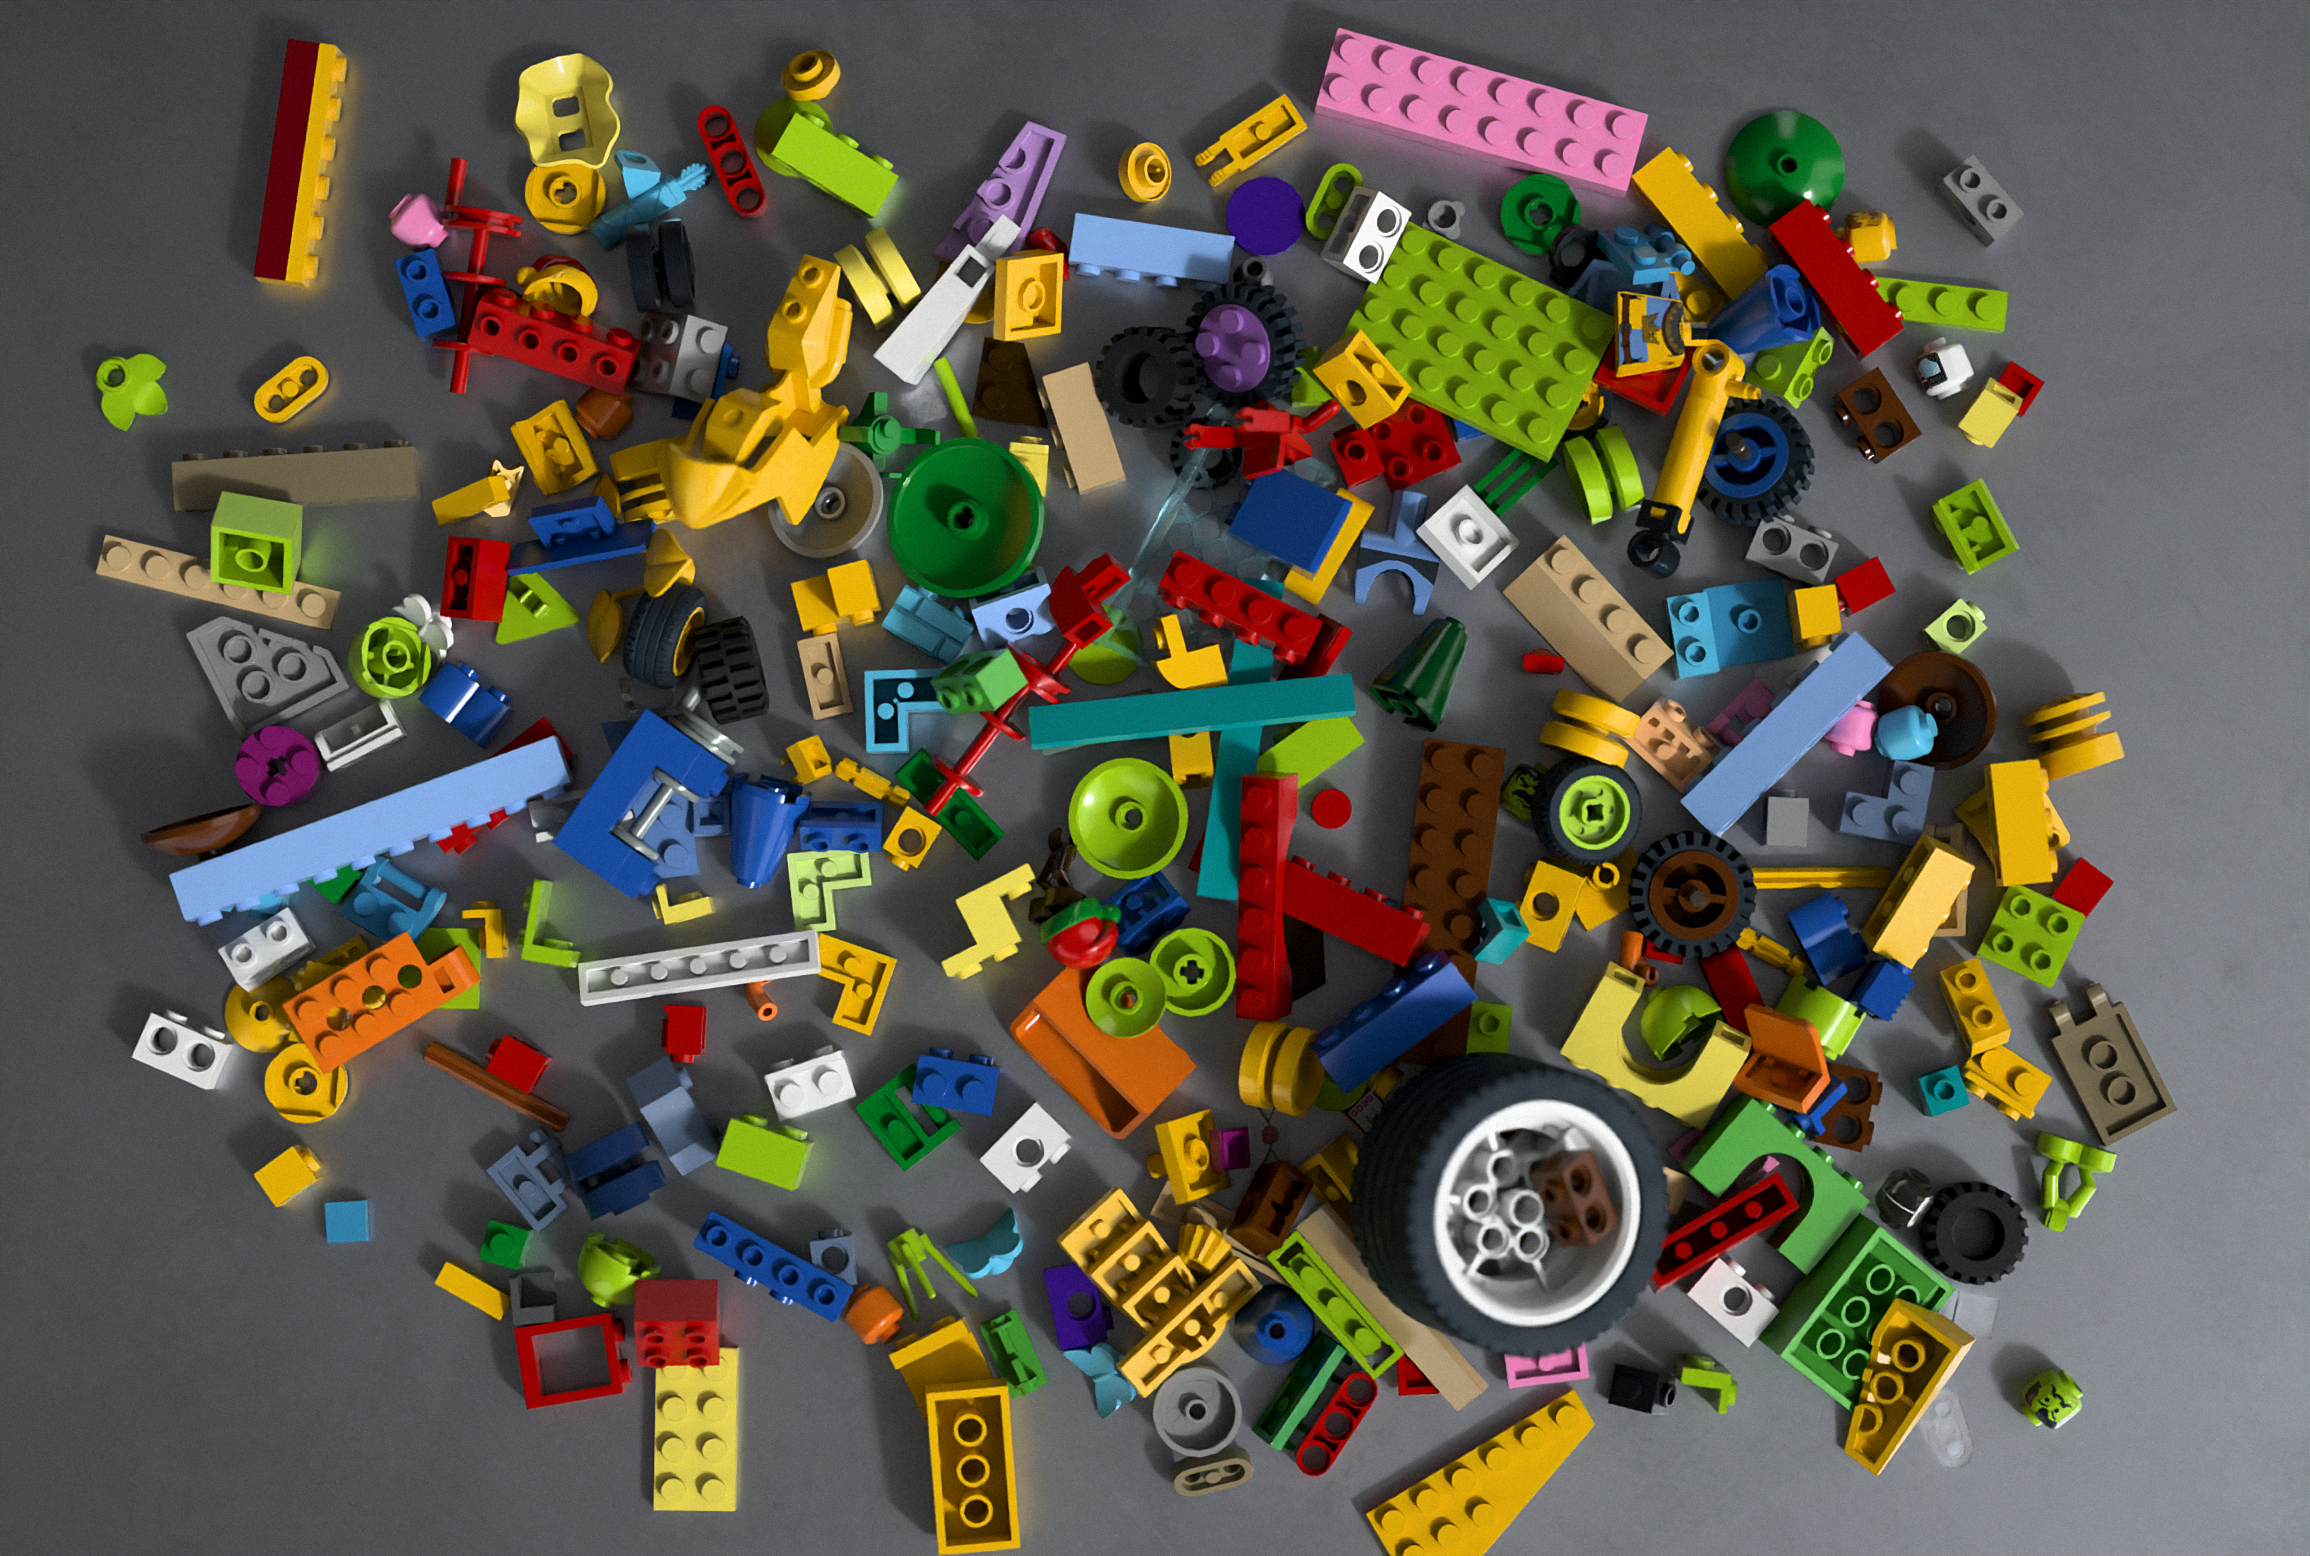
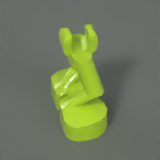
M2040 1131L2036 1149L2051 1160L2042 1173L2039 1205L2042 1208L2048 1209L2044 1225L2050 1230L2062 1232L2068 1216L2077 1218L2097 1189L2092 1172H2112L2117 1154L2049 1132ZM2072 1162L2078 1167L2081 1184L2067 1200L2058 1197V1176L2064 1164Z

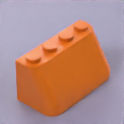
M1097 965L1089 969H1071L1066 967L1010 1024V1033L1016 1043L1106 1133L1114 1138L1124 1139L1162 1103L1197 1065L1189 1058V1055L1182 1047L1175 1045L1161 1031L1158 1023L1148 1032L1133 1038H1117L1101 1031L1091 1020L1086 1007L1088 984L1101 966ZM1126 995L1123 998L1122 1004L1124 1007L1128 1008L1134 1005L1130 995Z

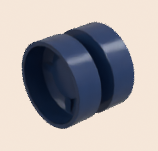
M639 1121L562 1158L573 1182H580L596 1177L598 1181L597 1185L580 1197L591 1221L610 1212L615 1217L650 1200L649 1193L669 1184L658 1160H651L636 1166L632 1158L650 1146Z

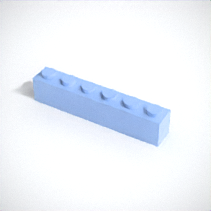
M1854 631L1851 635L1844 632L1836 638L1828 647L1832 653L1821 664L1815 660L1800 674L1799 678L1803 681L1792 692L1785 689L1770 704L1774 710L1763 721L1759 717L1754 719L1741 732L1744 739L1734 749L1727 746L1713 759L1712 763L1716 767L1705 777L1701 774L1697 775L1685 786L1683 791L1687 795L1680 802L1712 835L1720 837L1894 668L1859 632Z

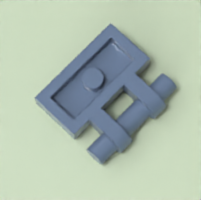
M541 1126L528 1136L538 1148L528 1156L518 1144L486 1170L537 1233L570 1207L561 1196L565 1189L570 1187L579 1199L586 1191L591 1189L585 1180L580 1182L572 1181L562 1160L565 1155L559 1149L561 1144L554 1136L550 1138ZM545 1159L561 1176L552 1184L538 1168V1165Z

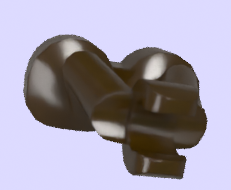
M1058 827L1049 834L1048 846L1051 854L1036 881V884L1045 891V896L1030 901L1028 921L1038 926L1063 909L1086 898V895L1074 888L1067 874L1072 861L1075 860L1077 845H1074L1071 835L1069 837V844L1066 842L1062 843L1061 834L1063 830ZM1054 879H1056L1059 886L1054 887L1052 885Z

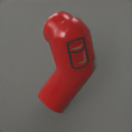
M1038 227L1036 230L1030 231L1026 238V245L1029 250L1044 249L1064 253L1062 281L1070 280L1068 247L1066 243L1049 228Z

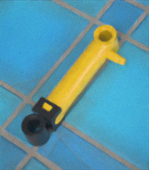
M1718 339L1707 340V345L1698 346L1693 354L1692 364L1695 373L1651 500L1643 499L1635 522V526L1642 531L1637 532L1628 543L1627 555L1630 562L1654 579L1670 577L1680 564L1679 549L1674 543L1687 544L1695 520L1689 513L1729 396L1756 400L1761 394L1759 387L1741 382L1745 373L1743 359ZM1723 360L1722 365L1717 370H1714L1716 364ZM1658 548L1656 556L1649 560L1651 553Z

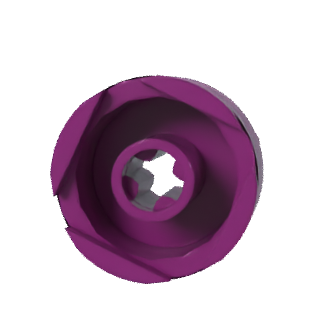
M268 726L251 734L239 749L234 768L240 786L251 799L260 804L276 808H291L306 803L318 792L324 780L323 756L316 742L307 734L284 726ZM286 759L283 765L287 769L286 774H274L276 772L275 761H284Z

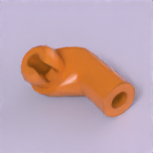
M1624 930L1619 966L1645 979L1643 988L1654 986L1658 982L1659 972L1655 966H1651L1641 955L1644 934Z
M770 980L744 983L748 1004L757 1016L763 1021L773 1019L777 1013V1007L761 987L770 982Z

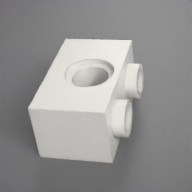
M1036 1101L979 1161L1013 1194L1019 1188L1027 1193L1042 1177L1037 1170L1048 1159L1055 1164L1071 1148L1066 1142L1071 1134ZM1032 1139L1038 1143L1040 1154L1036 1160L1026 1162L1019 1158L1017 1145L1021 1140Z
M1727 1256L1723 1261L1718 1257L1702 1268L1687 1288L1683 1290V1293L1737 1340L1749 1348L1780 1312L1772 1304L1777 1297L1759 1282L1753 1288L1742 1278L1746 1270L1731 1257ZM1732 1287H1739L1744 1294L1742 1305L1736 1309H1728L1724 1304V1295Z

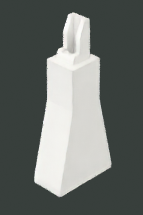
M1002 214L976 247L968 244L937 283L873 356L903 381L917 385L972 308L994 282L996 258H1002L1021 231V228Z

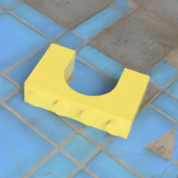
M1609 961L1566 1035L1560 1054L1564 1055L1573 1066L1580 1069L1587 1068L1597 1073L1608 1085L1618 1089L1624 1088L1637 1095V1098L1646 1106L1651 1108L1659 1107L1672 1114L1673 1118L1681 1125L1690 1128L1694 1126L1703 1131L1747 1058L1752 1044L1751 1037L1717 1019L1697 1054L1686 1064L1673 1069H1656L1641 1063L1627 1049L1622 1035V1026L1641 995L1645 979Z

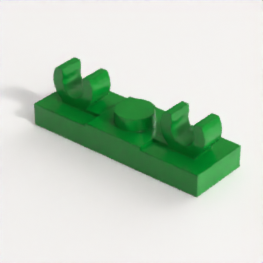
M1319 1330L1252 1431L1279 1452L1282 1447L1294 1451L1296 1446L1288 1439L1295 1429H1299L1304 1433L1308 1431L1307 1426L1301 1422V1419H1304L1309 1410L1317 1404L1328 1379L1333 1383L1339 1384L1342 1379L1334 1373L1339 1363L1345 1362L1350 1366L1354 1363L1352 1358L1346 1354L1348 1350L1329 1335Z

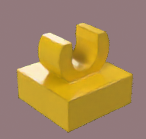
M818 735L796 742L786 748L788 755L784 756L780 761L782 766L793 763L798 775L790 780L792 784H799L801 782L807 784L835 771V767Z

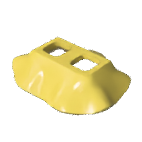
M579 53L554 57L524 70L517 81L518 92L513 125L515 130L524 138L532 162L540 167H551L560 164H581L594 169L602 167L606 163L611 148L620 132V120L608 101L609 94L613 88V82L609 73L591 57ZM569 97L578 98L580 111L577 114L564 117H556L554 115V101ZM576 131L584 132L585 147L571 151H562L560 149L559 137L562 134Z

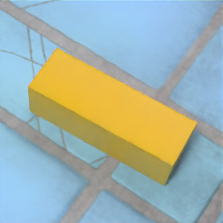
M503 475L481 479L431 503L438 524L447 525L457 523L510 499Z
M452 1260L446 1261L434 1283L498 1320L504 1319L511 1307V1294Z

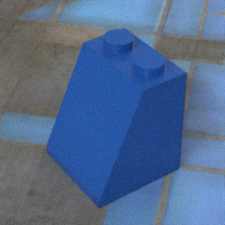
M1283 468L1274 473L1250 480L1247 479L1243 486L1249 490L1247 497L1242 505L1235 501L1224 521L1225 524L1230 526L1227 536L1313 581L1350 513L1353 502Z

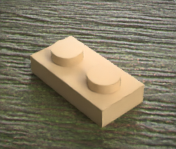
M837 633L797 641L814 720L855 712Z

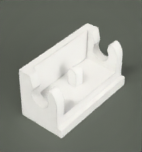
M381 699L333 726L316 733L314 739L330 772L339 773L408 737V734L389 699Z

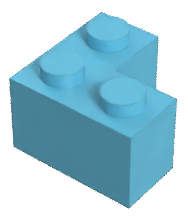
M944 669L864 671L866 752L868 754L910 753L908 713L947 712L939 704L936 691L930 683V680Z

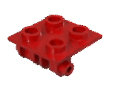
M1412 398L1404 400L1395 413L1367 428L1386 470L1383 475L1392 494L1394 490H1403L1442 471H1449L1457 467V464L1462 463L1442 413Z

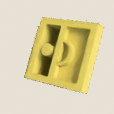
M1028 863L955 900L977 944L941 962L948 977L957 975L959 980H964L982 971L983 968L980 963L993 956L996 962H1000L1019 952L1016 944L1022 942L1023 939L1002 897L1008 895L1010 900L1013 901L1033 890L1030 883L1037 880Z

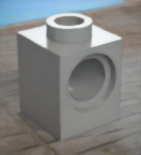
M1775 789L1774 797L1768 796L1763 798L1761 846L1807 847L1809 798H1798V790Z

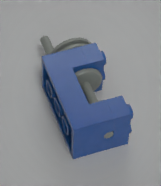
M700 674L697 675L675 706L681 712L676 719L672 715L668 716L667 720L673 725L653 711L645 709L552 841V844L631 899L638 898L640 894L644 897L648 896L661 878L656 873L660 867V864L656 862L659 858V853L642 841V838L675 791L693 803H697L700 800L699 796L707 799L710 794L718 797L731 779V776L726 773L730 767L726 762L734 766L736 760L731 757L733 751L736 750L742 754L745 750L692 712L705 694ZM655 776L662 783L629 830H626L620 826L621 822Z

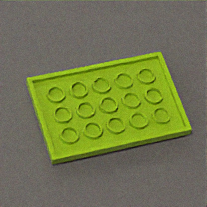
M1407 221L1404 233L1398 239L1377 283H1370L1340 340L1361 329L1410 385L1412 390L1408 397L1549 463L1615 338L1613 316Z

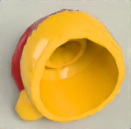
M555 254L540 256L531 267H521L515 273L516 283L524 288L522 299L526 301L549 303L555 307L556 311L570 316L580 314L589 317L596 307L598 299L596 282L579 261L569 256Z

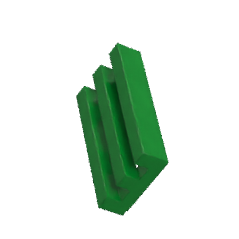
M1516 448L1473 486L1472 489L1500 518L1551 472L1559 462L1551 457L1549 463L1545 462L1546 465L1499 506L1495 499L1540 460L1531 456L1488 494L1484 488L1524 453V451Z

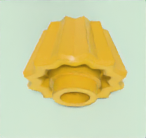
M1187 1223L1186 1226L1180 1227L1177 1254L1191 1271L1205 1275L1212 1274L1233 1253L1231 1244L1225 1241L1222 1233L1210 1225L1201 1224L1195 1226Z

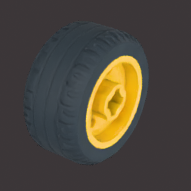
M675 581L658 597H652L648 594V591H644L630 620L623 647V665L629 676L662 689H671L682 682L696 658L693 644L695 627L707 624L708 601L701 590Z

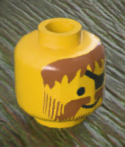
M1882 209L1850 212L1846 215L1845 227L1837 228L1838 237L1842 235L1854 249L1855 255L1852 258L1857 264L1887 260L1890 256V250L1897 249L1893 217L1887 218L1886 213Z

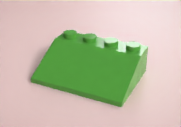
M1859 1213L1809 1274L1804 1275L1779 1308L1780 1312L1757 1339L1847 1410L1854 1413L1863 1385L1864 1368L1868 1365L1872 1349L1870 1344L1873 1332L1893 1301L1899 1298L1938 1313L1956 1289L1883 1228Z

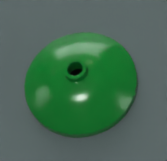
M1792 111L1771 112L1750 121L1733 139L1724 164L1725 185L1733 204L1748 220L1766 229L1806 199H1809L1813 205L1816 203L1820 204L1828 213L1840 196L1845 177L1843 154L1832 133L1816 119ZM1784 160L1792 161L1795 165V171L1792 173L1784 172L1781 168V162Z

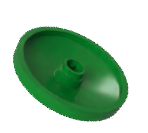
M972 437L942 441L940 445H933L916 456L902 472V478H898L887 510L889 542L901 568L914 582L924 589L953 599L968 600V598H982L994 594L1014 582L1035 556L1044 527L1042 495L1029 468L1019 457L1006 448L984 439ZM974 516L973 523L969 524V519Z

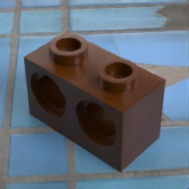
M1879 367L1832 397L1836 403L1832 406L1836 417L1843 426H1851L1858 437L1854 442L1859 452L1866 460L1872 458L1875 464H1878L1922 435ZM1863 391L1871 397L1872 407L1869 411H1861L1855 407L1853 403L1855 392ZM1878 425H1886L1892 429L1894 441L1891 445L1881 444L1876 439L1875 429Z
M1826 1062L1828 1071L1843 1082L1851 1076L1858 1078L1861 1082L1862 1090L1860 1095L1852 1100L1843 1095L1820 1118L1826 1131L1821 1136L1811 1131L1809 1141L1862 1152L1863 1145L1869 1146L1873 1136L1874 1122L1869 1121L1872 1105L1878 1106L1880 1102L1883 1083L1877 1081L1879 1076L1877 1072ZM1842 1116H1847L1853 1123V1131L1845 1139L1838 1138L1833 1129L1835 1121Z
M1590 1148L1558 1151L1531 1173L1560 1248L1592 1246L1619 1223Z
M1285 1159L1260 1166L1226 1234L1255 1255L1281 1249L1315 1181Z

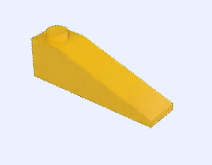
M1896 1298L1873 1332L1870 1344L1872 1349L1868 1365L1864 1368L1863 1385L1858 1405L1854 1409L1844 1452L1878 1476L1954 1373L1976 1339L1944 1315Z

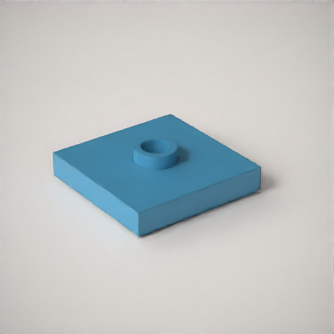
M1782 576L1701 590V592H1707L1719 668L1795 656Z

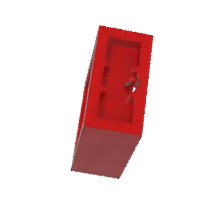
M615 1310L563 1318L554 1322L521 1325L514 1328L527 1409L621 1394L628 1390L627 1383L633 1381L629 1358L623 1359L620 1343L626 1342L624 1322L622 1318L616 1319ZM602 1324L611 1383L546 1394L537 1335Z

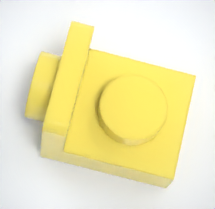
M1018 436L1017 442L1008 443V450L1019 457L1029 468L1039 486L1042 497L1045 498L1049 446L1041 445V438Z
M667 884L655 885L657 894L651 895L656 918H664L666 925L716 913L712 897L702 898L700 891L678 896L677 905H672Z

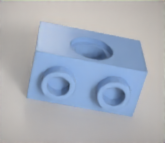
M1042 566L1023 572L1014 582L994 594L977 599L976 597L968 598L985 650L994 647L1004 648L1007 641L1013 643L1015 640L1031 634L1041 635L1057 626L1049 609V594L1051 591ZM1023 608L1018 614H1007L1011 609Z

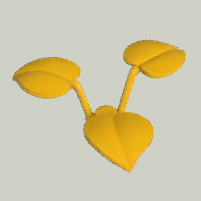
M604 472L593 489L591 496L601 495L618 522L621 516L619 490L610 473ZM657 529L651 537L647 550L644 551L647 560L644 586L617 591L613 595H611L609 590L603 589L594 598L588 613L587 633L591 649L600 663L605 664V658L612 653L620 639L623 628V613L619 602L623 598L641 595L645 590L648 591L650 596L658 597L675 581L692 585L695 575L694 562L683 551L675 536L668 529Z

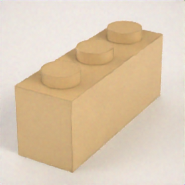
M1088 362L1043 376L1042 379L1045 387L1037 390L1044 411L1053 410L1057 425L1050 427L1057 450L1065 448L1070 462L1062 465L1069 488L1077 486L1080 495L1126 481Z

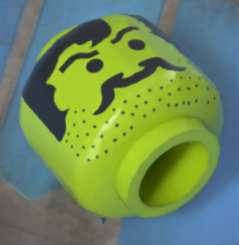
M2047 1369L2023 1388L2022 1396L2026 1404L2021 1409L2036 1427L2043 1423L2050 1429H2057L2081 1410L2082 1403L2080 1397L2084 1393L2064 1369L2059 1373L2054 1369Z

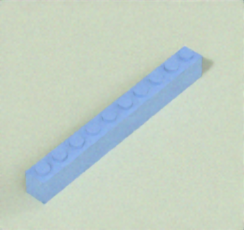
M551 736L170 874L169 877L185 921H198L199 926H203L222 919L221 911L236 906L238 912L261 905L259 898L274 893L276 898H281L298 892V884L313 879L316 885L338 877L337 869L351 865L353 871L373 865L376 863L374 856L389 851L391 857L415 849L412 842L428 837L430 843L445 839L453 835L451 828L466 823L467 828L471 829L484 825L491 821L489 814L504 809L506 815L520 812L529 808L528 800L543 795L544 801L561 797L568 793L566 787L575 784L559 738Z

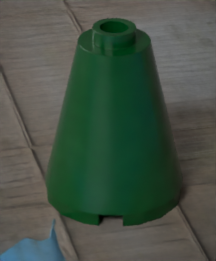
M1446 617L1445 619L1436 618L1373 679L1369 688V694L1374 701L1391 715L1395 709L1406 715L1403 722L1422 731L1434 732L1438 725L1442 723L1469 643V637L1465 633L1466 627L1452 617Z

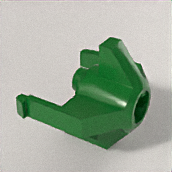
M870 392L860 415L853 420L850 426H840L839 441L850 442L852 446L865 453L875 464L881 478H902V473L885 472L886 455L896 451L901 443L940 445L941 431L924 428H901L895 418L887 415L888 393Z

